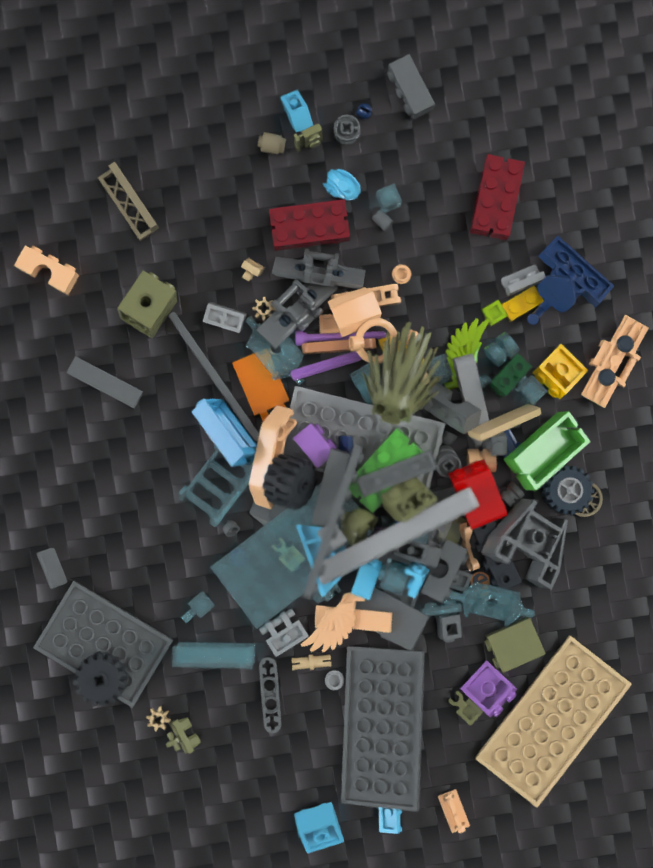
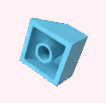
M332 802L322 803L317 807L303 809L300 812L294 813L298 833L307 854L344 842Z

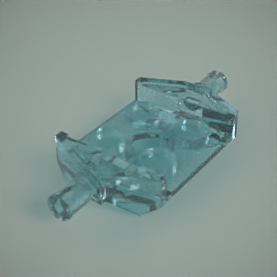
M249 316L245 322L252 328L253 332L246 347L253 351L272 374L273 380L291 377L290 372L298 368L304 354L289 337L279 345L281 352L273 353L271 351L272 345L256 331L261 324H257L252 316ZM302 378L295 380V382L300 386L305 380Z
M476 582L472 583L463 594L453 591L450 594V599L463 603L465 617H468L469 613L504 620L505 626H509L519 616L533 618L535 610L523 608L520 592ZM491 598L496 599V601L490 602L488 600H490Z

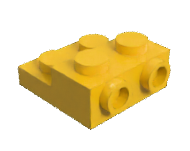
M560 344L532 373L539 384H544L548 388V392L552 397L561 399L583 377L588 369Z

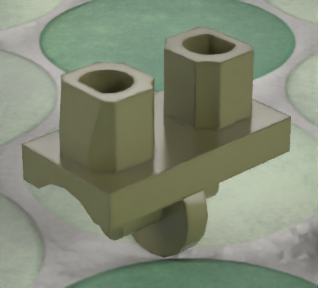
M186 717L171 721L169 725L176 737H174L172 731L169 732L167 736L170 741L166 743V746L170 747L173 745L175 751L181 749L178 744L179 742L184 753L190 754L194 751L193 748L200 743V740L196 733L186 737L184 731L192 727L189 719Z

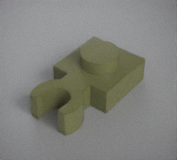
M456 691L455 693L459 696V701L455 702L450 698L449 702L451 705L459 707L456 713L471 726L484 711L470 698L465 701L463 694L460 691Z

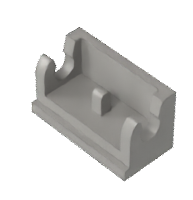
M210 302L207 305L203 322L240 333L247 313Z

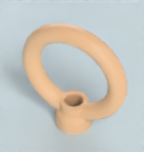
M370 319L360 326L356 336L349 337L350 350L352 352L357 351L358 355L368 363L369 357L368 353L364 350L365 341L363 336L369 328L373 326L384 327L389 331L390 339L395 337L396 340V329L385 319ZM384 354L378 356L379 364L383 363Z

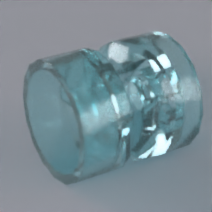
M502 332L497 336L495 343L490 342L483 348L486 356L498 368L507 361V357L514 356L520 350L516 342L506 332Z

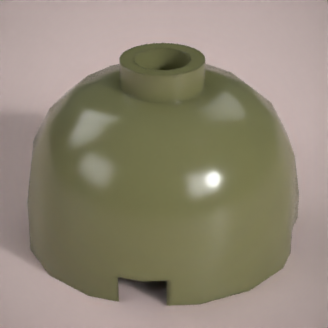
M361 508L352 510L350 513L348 511L344 513L340 530L346 538L347 544L352 547L366 540L368 537L366 534L369 530L373 531L378 518L368 510Z

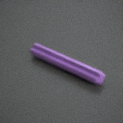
M357 351L294 369L290 373L295 381L361 361L362 358L358 355Z

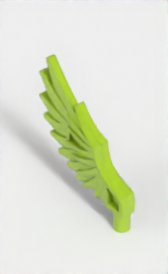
M476 318L468 331L467 323H464L461 332L459 328L456 329V338L454 335L451 336L452 344H447L449 350H446L448 357L445 360L450 369L452 381L444 384L445 388L449 390L459 388L453 358L473 354L477 363L478 351L482 345V342H479L489 323L488 319L477 327L479 319Z

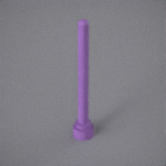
M295 331L296 346H302L303 343L314 341L349 340V337L356 336L357 332L341 337L340 333L307 334V332ZM384 331L365 332L363 338L382 339L386 338L387 334Z

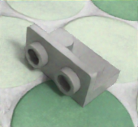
M532 265L503 277L501 282L507 296H510L541 283L546 276L544 271L539 273L537 266Z

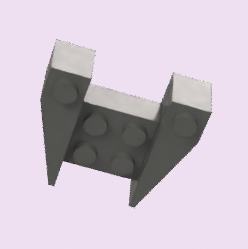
M521 499L489 535L481 553L496 562L509 564L515 549L533 560L524 579L538 587L552 590L560 572L568 520L552 518L551 521H548L533 511L537 503L536 500Z

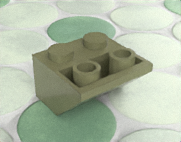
M416 477L401 482L382 494L383 508L395 521L408 522L437 502V498Z

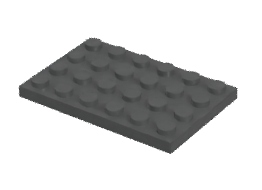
M73 581L33 648L74 673L84 659L95 653L109 652L114 657L118 656L120 662L124 663L127 667L125 670L128 673L125 690L117 699L133 708L173 639L80 583ZM103 676L96 677L98 684L104 682Z

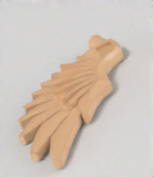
M351 592L345 593L341 602L336 607L325 610L324 616L315 625L317 629L301 643V646H308L314 643L310 649L313 652L323 645L322 652H326L330 646L334 650L337 642L338 645H341L343 637L347 639L348 633L352 632L351 627L355 625L354 620L356 618L354 612L356 601H365V598L351 594Z

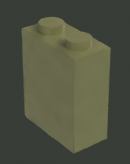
M525 617L485 635L487 640L484 643L488 651H492L495 657L492 659L494 666L503 673L546 654L529 617Z

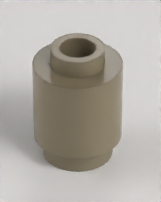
M264 132L263 136L259 135L258 147H261L262 152L283 153L286 138H281V135Z

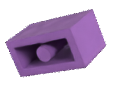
M312 422L293 439L318 468L328 460L331 448L335 449L337 446L330 438L328 440L323 435L324 430L318 423L315 425Z

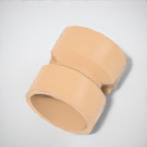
M478 448L467 449V466L484 459L491 473L496 472V455L491 456L488 449H483L482 451Z

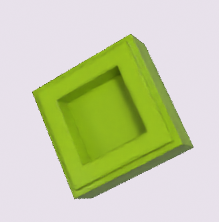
M499 300L481 310L486 319L489 320L490 326L508 316Z

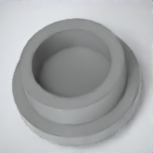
M330 671L325 676V684L331 690H338L344 684V677L339 671Z

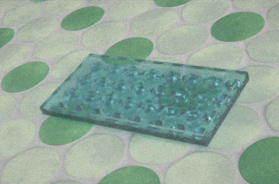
M322 482L315 487L311 499H308V503L305 506H302L299 510L287 508L211 566V569L256 629L304 593L312 569L296 525L323 527L311 523ZM351 496L348 502L344 501L342 507L346 509L345 513L360 509ZM338 520L337 526L339 527V529L342 523L341 520ZM375 528L373 529V531L369 529L368 533L365 536L368 539L371 537V535L374 536L378 534V532ZM345 544L346 549L351 547L350 545Z

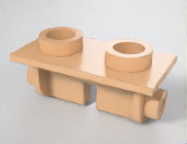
M456 789L439 795L438 798L451 832H464L465 828L469 827L470 824Z

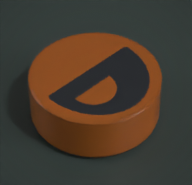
M475 572L472 574L470 584L473 589L484 591L488 588L490 579L484 572Z

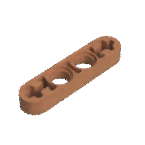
M375 338L364 339V350L376 349ZM349 340L302 344V354L351 351Z

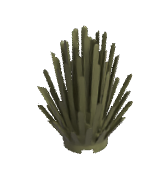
M410 322L406 324V327H403L400 344V333L397 332L396 340L395 337H392L390 345V333L387 331L386 342L384 343L382 380H380L378 356L375 354V362H373L370 351H368L371 376L368 375L367 379L366 374L362 373L373 401L372 413L380 415L382 421L395 425H400L401 421L408 423L413 413L429 403L428 401L437 395L439 391H435L425 400L423 399L442 379V377L438 378L436 376L426 386L431 375L440 364V361H437L423 380L438 347L434 349L433 353L431 348L422 362L431 337L430 332L425 335L424 340L422 339L424 327L422 326L416 339V333L411 332L406 348L411 326Z

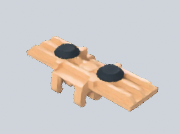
M627 315L623 317L611 341L601 340L598 345L600 349L596 357L592 358L588 363L596 368L581 393L582 396L603 408L606 407L617 385L622 388L625 387V381L636 361L640 360L641 357L635 353L649 327ZM626 355L629 357V360L621 375L617 377L615 372Z

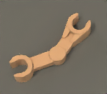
M467 522L459 525V531L463 540L461 546L467 549L466 554L469 555L466 566L471 571L480 568L471 552L469 539L471 538L472 530L470 526L467 527Z

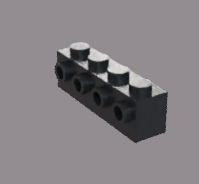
M495 521L472 530V535H474L477 541L474 545L478 554L482 552L489 535L497 527ZM482 553L485 559L482 563L485 570L490 571L492 575L490 581L494 589L497 588L498 591L502 592L522 583L512 558L509 564L496 562Z

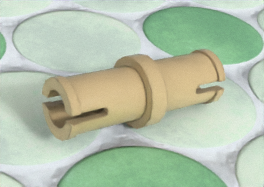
M310 654L309 657L291 658L292 663H300L292 665V670L308 668L314 670V668L331 667L330 661L323 662V660H331L330 654L321 656Z

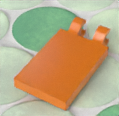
M268 348L232 363L254 416L260 414L264 422L269 416L267 410L275 408L277 405L286 408L285 403L290 400Z

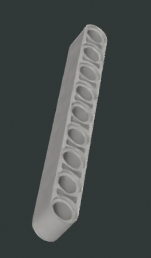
M471 488L465 489L425 509L408 522H400L324 560L323 565H326L323 577L319 576L322 585L478 508L480 505Z

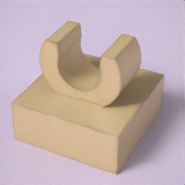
M248 258L244 260L241 266L246 270L242 278L250 281L254 275L257 277L261 275L265 267Z

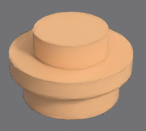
M398 265L393 269L392 278L398 284H405L411 278V271L405 265Z

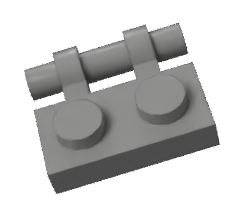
M292 608L286 612L282 611L279 613L280 616L272 621H266L265 625L259 628L262 635L270 632L272 635L266 642L275 657L309 637L299 620L294 623L290 621V618L296 615ZM284 622L287 627L277 633L275 627Z

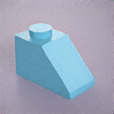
M298 90L280 97L296 133L314 126L308 107Z
M375 559L359 568L351 594L370 600L382 561Z

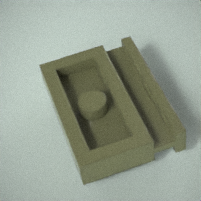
M319 123L303 130L299 136L294 134V145L297 152L303 146L305 148L309 146L314 148L322 141V128Z

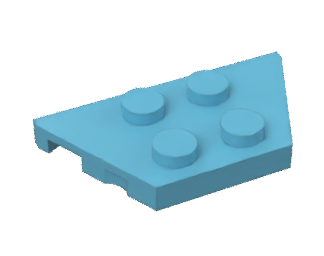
M296 525L312 569L322 541L318 536V531L323 527ZM345 545L332 552L330 557L346 550ZM342 576L322 585L318 577L317 584L320 585L321 597L325 596Z

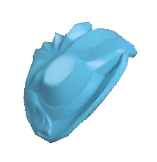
M331 169L328 172L327 183H323L328 193L333 197L345 200H354L361 192L360 184L350 173L342 169Z

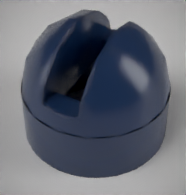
M365 103L359 105L357 108L358 118L361 120L369 119L372 114L371 107ZM360 108H364L365 110L369 111V113H366L364 110Z

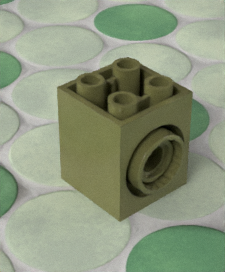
M142 271L117 309L121 320L153 339L177 303V296L173 285L168 282L163 283L159 281V278L152 272L146 273Z

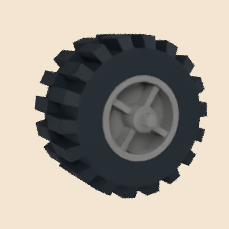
M563 466L542 485L544 487V491H541L542 496H545L543 500L545 503H548L550 509L555 510L557 513L570 515L577 512L580 513L583 511V508L589 506L588 502L593 499L591 497V493H594V489L591 488V485H594L593 481L589 480L590 476L585 474L583 469H578L575 466Z

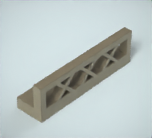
M113 162L109 165L110 170L99 176L98 179L141 241L158 230L159 227L117 164ZM112 174L117 178L115 187L107 185L104 181ZM118 191L127 193L126 202L116 199ZM128 206L137 208L136 218L127 215ZM138 221L147 223L150 229L140 234L137 230Z

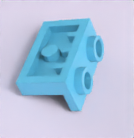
M411 562L405 569V573L413 576L407 585V588L410 589L408 596L415 598L421 591L430 570L426 568V565Z

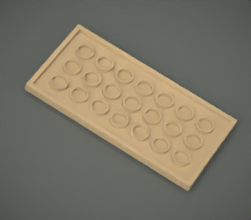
M569 635L479 751L475 759L534 806L538 807L632 684Z

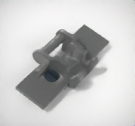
M305 249L304 259L275 257L272 274L278 277L300 280V282L360 289L363 288L366 270L339 265L338 253L332 255ZM313 259L328 261L326 268L315 267Z
M295 279L291 287L277 300L271 302L276 311L256 331L276 349L296 329L304 331L316 317L320 316L323 310L319 307L338 287L335 285L332 287L312 283L302 284ZM296 292L300 296L299 300L287 309L282 305Z

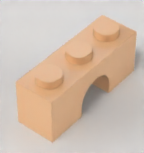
M25 246L14 266L33 277H36L39 270L50 268L52 275L48 284L69 295L79 277L75 272L76 268L67 263L64 266L59 264V259L50 254L48 257L42 255V250L35 246L31 248Z

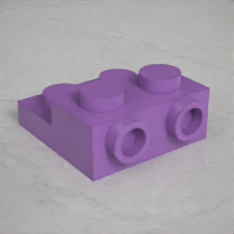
M488 661L461 687V690L489 717L493 715L497 717L503 710L501 706L506 701L511 702L517 695L515 693L517 689Z

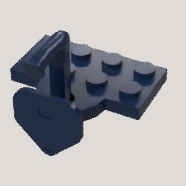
M557 235L538 256L546 265L552 268L551 275H547L538 285V293L545 300L528 316V323L536 325L539 318L551 305L560 312L568 311L576 302V297L580 295L596 308L614 285Z

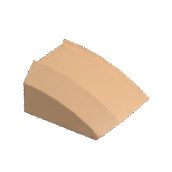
M365 287L327 302L341 337L357 332L364 322L380 318L382 314L373 291Z

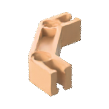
M277 405L265 419L260 429L249 488L255 504L268 509H272L274 504L269 502L267 497L264 496L263 478L267 472L268 465L272 464V459L279 454H283L286 437L297 424L296 419L290 418L294 415L292 409Z

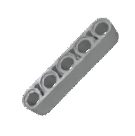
M473 354L453 358L462 403L468 401L482 410L479 425L489 421ZM471 437L474 448L482 447V441Z

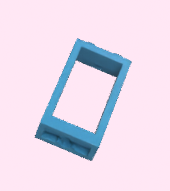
M224 399L200 400L192 413L230 465L251 464L254 461L257 443Z

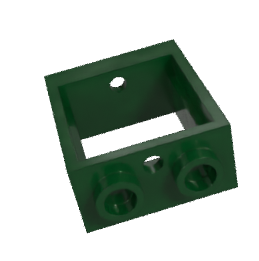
M517 353L486 387L501 399L513 389L532 366Z

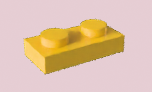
M532 286L502 304V307L511 322L540 305L543 299L535 286Z

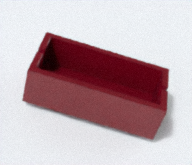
M487 154L470 233L487 236L489 230L493 229L490 237L502 240L509 238L525 165L524 161L508 158L507 162H505L504 157Z
M345 199L269 209L275 251L350 241Z

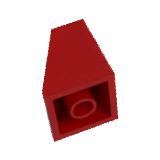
M484 459L448 473L455 494L471 488L480 505L464 515L471 530L508 515L490 468Z

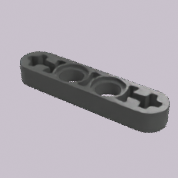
M267 656L261 659L259 663L263 722L267 732L276 733L281 728L277 663L274 658ZM266 660H269L270 664L274 665L270 668V674L274 673L275 677H263V674L267 675L266 667L262 666L266 663ZM270 679L275 682L273 690H267L264 687L266 680ZM268 699L276 701L277 706L275 709L270 710L266 707L265 704ZM278 712V715H274V721L278 722V725L271 729V726L267 725L271 718L270 715L266 716V713L273 714Z

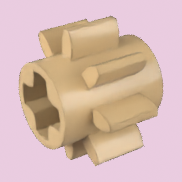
M263 297V301L255 300L257 307H252V310L258 312L255 318L261 316L263 322H265V318L272 315L271 312L276 311V309L271 307L273 300L267 302L266 298ZM263 305H266L267 309H269L265 313L259 310L263 308Z
M162 706L156 711L154 708H151L152 715L146 716L147 719H150V723L147 726L150 727L152 725L155 727V731L158 730V727L165 729L166 725L164 722L168 723L171 720L166 716L169 711H162ZM161 715V716H162L161 722H160V721H157V722H156V721L154 720L155 717H156V716L158 717V716Z

